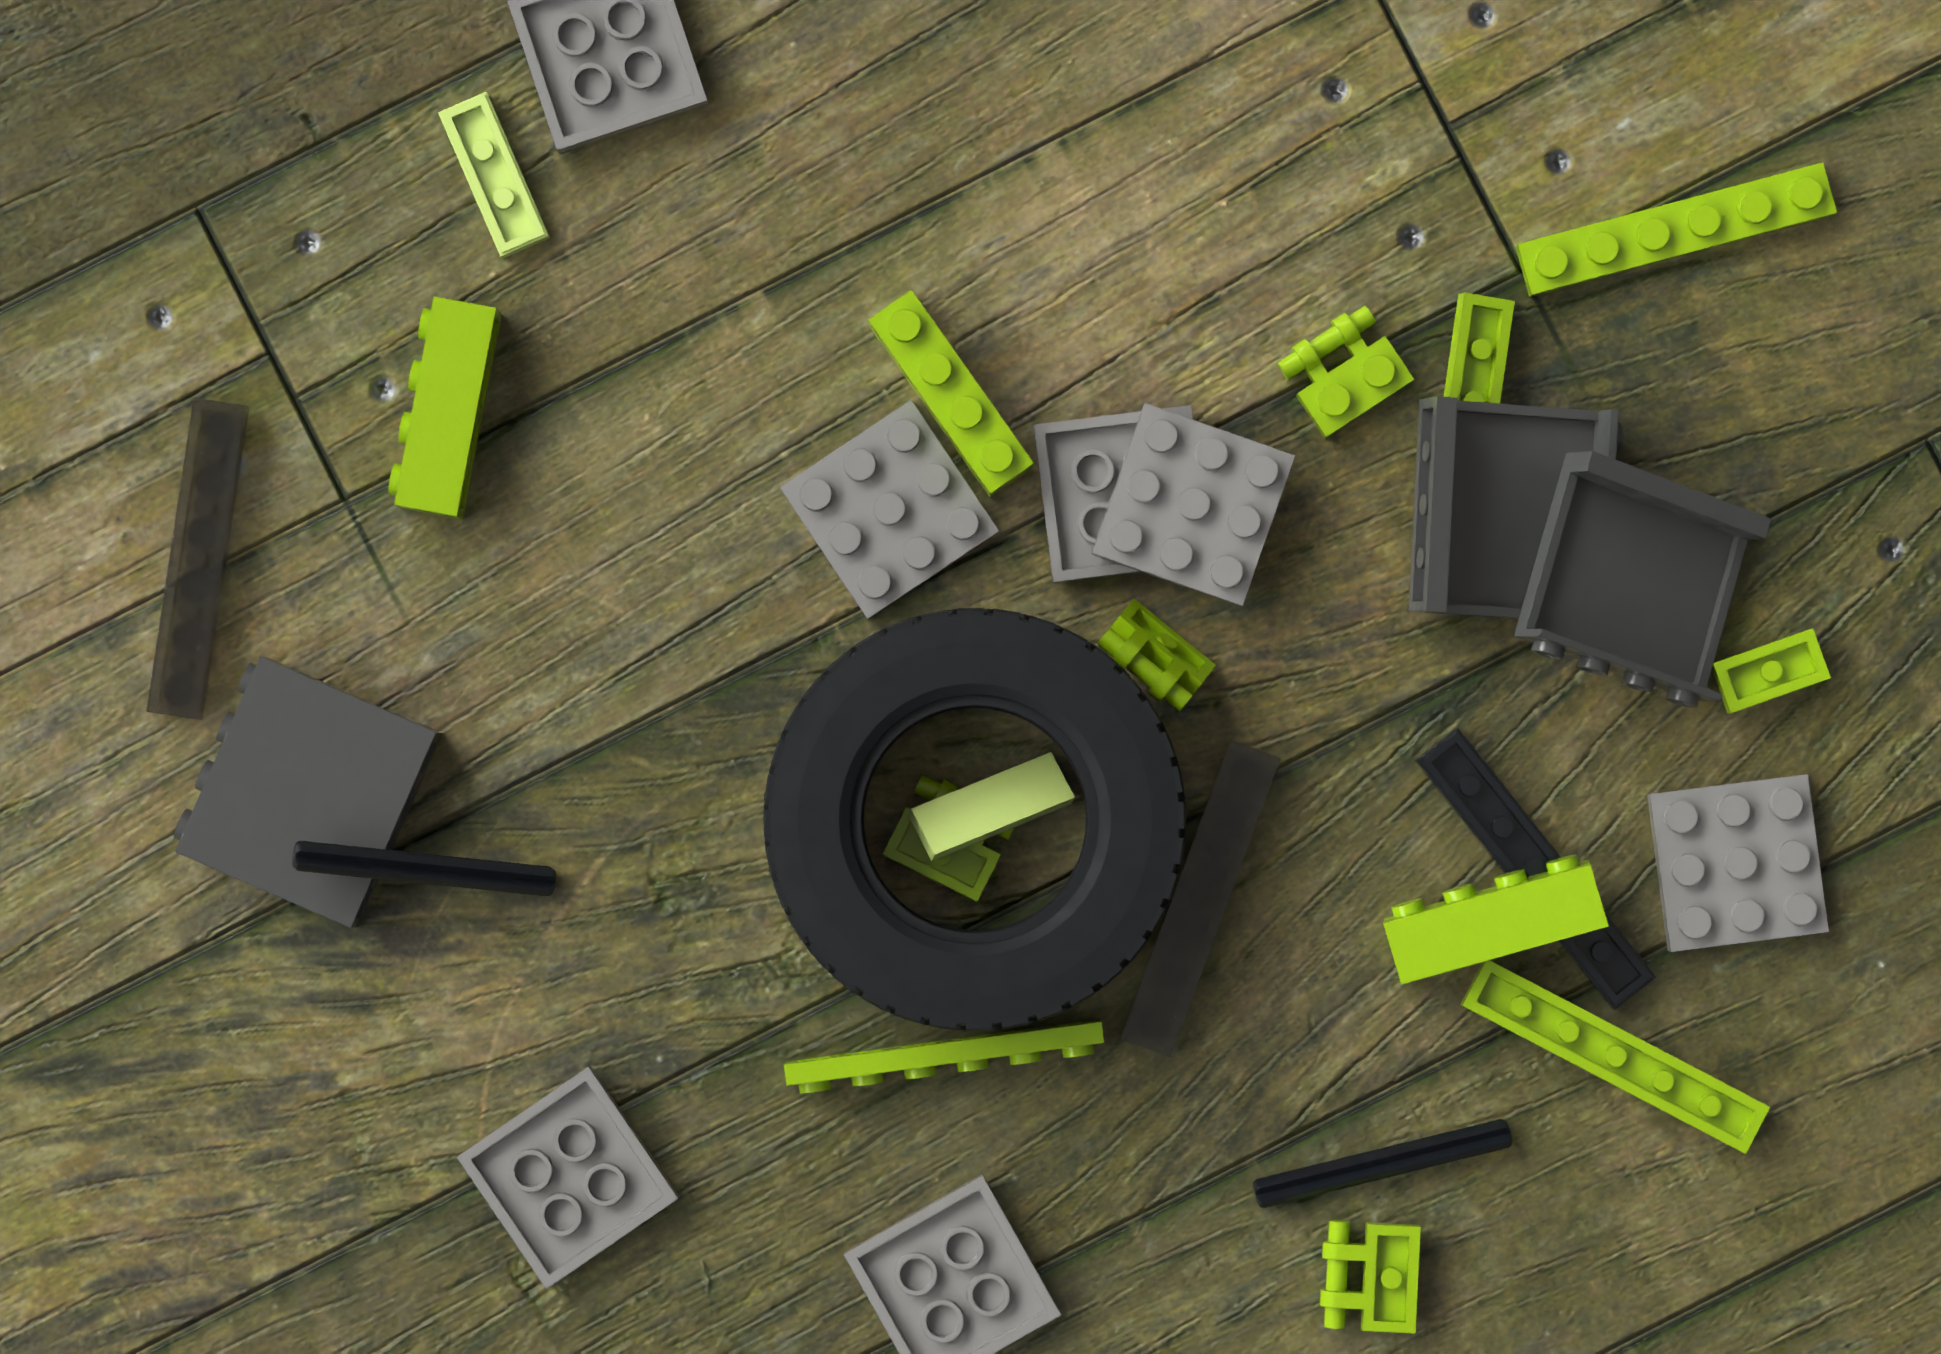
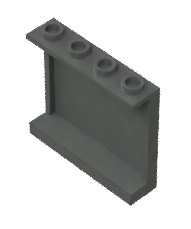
M1442 396L1419 399L1408 612L1519 619L1565 455L1571 452L1595 451L1616 459V454L1621 450L1623 443V428L1618 422L1619 409L1593 411L1458 401V398Z
M1595 451L1566 453L1514 637L1533 643L1531 651L1535 654L1557 660H1562L1563 655L1578 659L1576 667L1582 671L1601 676H1608L1609 671L1623 676L1621 684L1645 692H1653L1654 687L1667 691L1666 700L1674 704L1697 708L1699 701H1720L1722 694L1707 688L1747 541L1748 539H1766L1771 518Z
M260 656L257 665L249 663L241 677L238 692L242 693L243 697L236 713L229 711L219 727L216 740L222 742L215 761L207 760L198 775L195 789L201 791L195 807L193 811L186 809L177 823L174 838L180 841L175 852L349 928L359 927L379 879L297 871L292 864L294 846L298 841L392 850L443 733L281 665L273 659Z

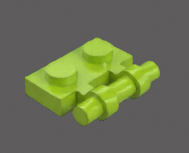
M1365 305L1349 316L1346 313H1342L1331 321V328L1309 342L1304 338L1291 347L1293 351L1291 354L1277 362L1279 370L1287 380H1290L1304 370L1312 381V384L1298 392L1296 397L1324 439L1414 380L1386 336L1369 347L1361 338L1360 333L1376 323L1374 316ZM1344 344L1352 358L1328 373L1320 359Z
M1135 598L1097 643L1099 647L1113 657L1112 659L1123 670L1125 668L1145 683L1150 688L1147 692L1158 702L1164 699L1179 712L1216 666Z
M923 774L914 793L931 801L956 791L958 785L946 779L940 783ZM906 807L883 855L978 902L1001 854L982 845L984 842L982 840L931 861L908 817L911 809ZM1014 828L997 835L1008 840Z
M1329 1220L1328 1241H1323L1322 1258L1327 1259L1326 1288L1320 1289V1306L1325 1307V1328L1345 1329L1346 1309H1361L1362 1331L1416 1334L1421 1233L1419 1225L1366 1222L1365 1243L1349 1242L1350 1221ZM1348 1261H1364L1362 1291L1347 1290Z

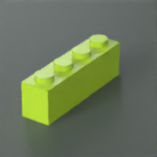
M912 289L868 319L869 327L990 498L1033 469L1034 462Z
M434 296L431 309L424 308L422 311L418 339L425 340L421 361H413L408 382V390L415 392L412 412L403 413L399 427L398 441L405 444L402 465L394 463L388 488L389 495L396 496L394 505L401 509L460 520L464 518L502 313L497 308Z
M1569 855L1545 863L1547 872L1527 877L1525 869L1516 870L1495 877L1496 886L1475 892L1474 885L1467 884L1442 892L1444 901L1424 906L1422 898L1392 906L1393 915L1384 917L1383 924L1401 985L1609 927L1590 861L1578 862L1577 855Z

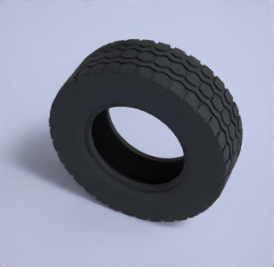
M984 608L942 610L908 618L890 625L857 643L826 668L802 696L803 698L792 712L778 740L767 777L763 810L765 850L774 888L781 906L784 908L788 916L787 918L798 937L822 967L851 992H854L861 999L881 1010L894 1014V1016L918 1024L929 1025V1027L966 1031L1008 1029L1047 1019L1088 999L1117 977L1146 945L1166 911L1179 877L1178 874L1182 865L1186 840L1185 790L1174 747L1160 716L1131 676L1101 649L1066 628L1064 629L1061 626L1055 625V623L1032 615ZM967 708L992 709L1009 713L1030 722L1048 735L1064 752L1077 774L1082 788L1086 813L1085 835L1080 856L1072 874L1060 891L1045 906L1032 915L1006 926L984 930L957 929L932 922L918 915L898 900L885 885L872 862L864 828V809L867 791L878 764L889 748L905 732L918 723L944 712Z

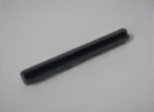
M309 841L296 842L292 855L293 867L297 871L539 896H551L556 883V871L549 866Z
M1498 1119L1259 1178L1253 1182V1190L1257 1204L1262 1208H1267L1506 1149L1512 1145V1135L1508 1123L1503 1119Z

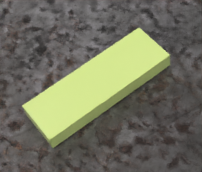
M484 92L438 112L500 257L504 259L550 239V235L488 93Z
M1049 752L911 808L908 817L930 860L934 861L1070 805L1075 796L1052 752Z

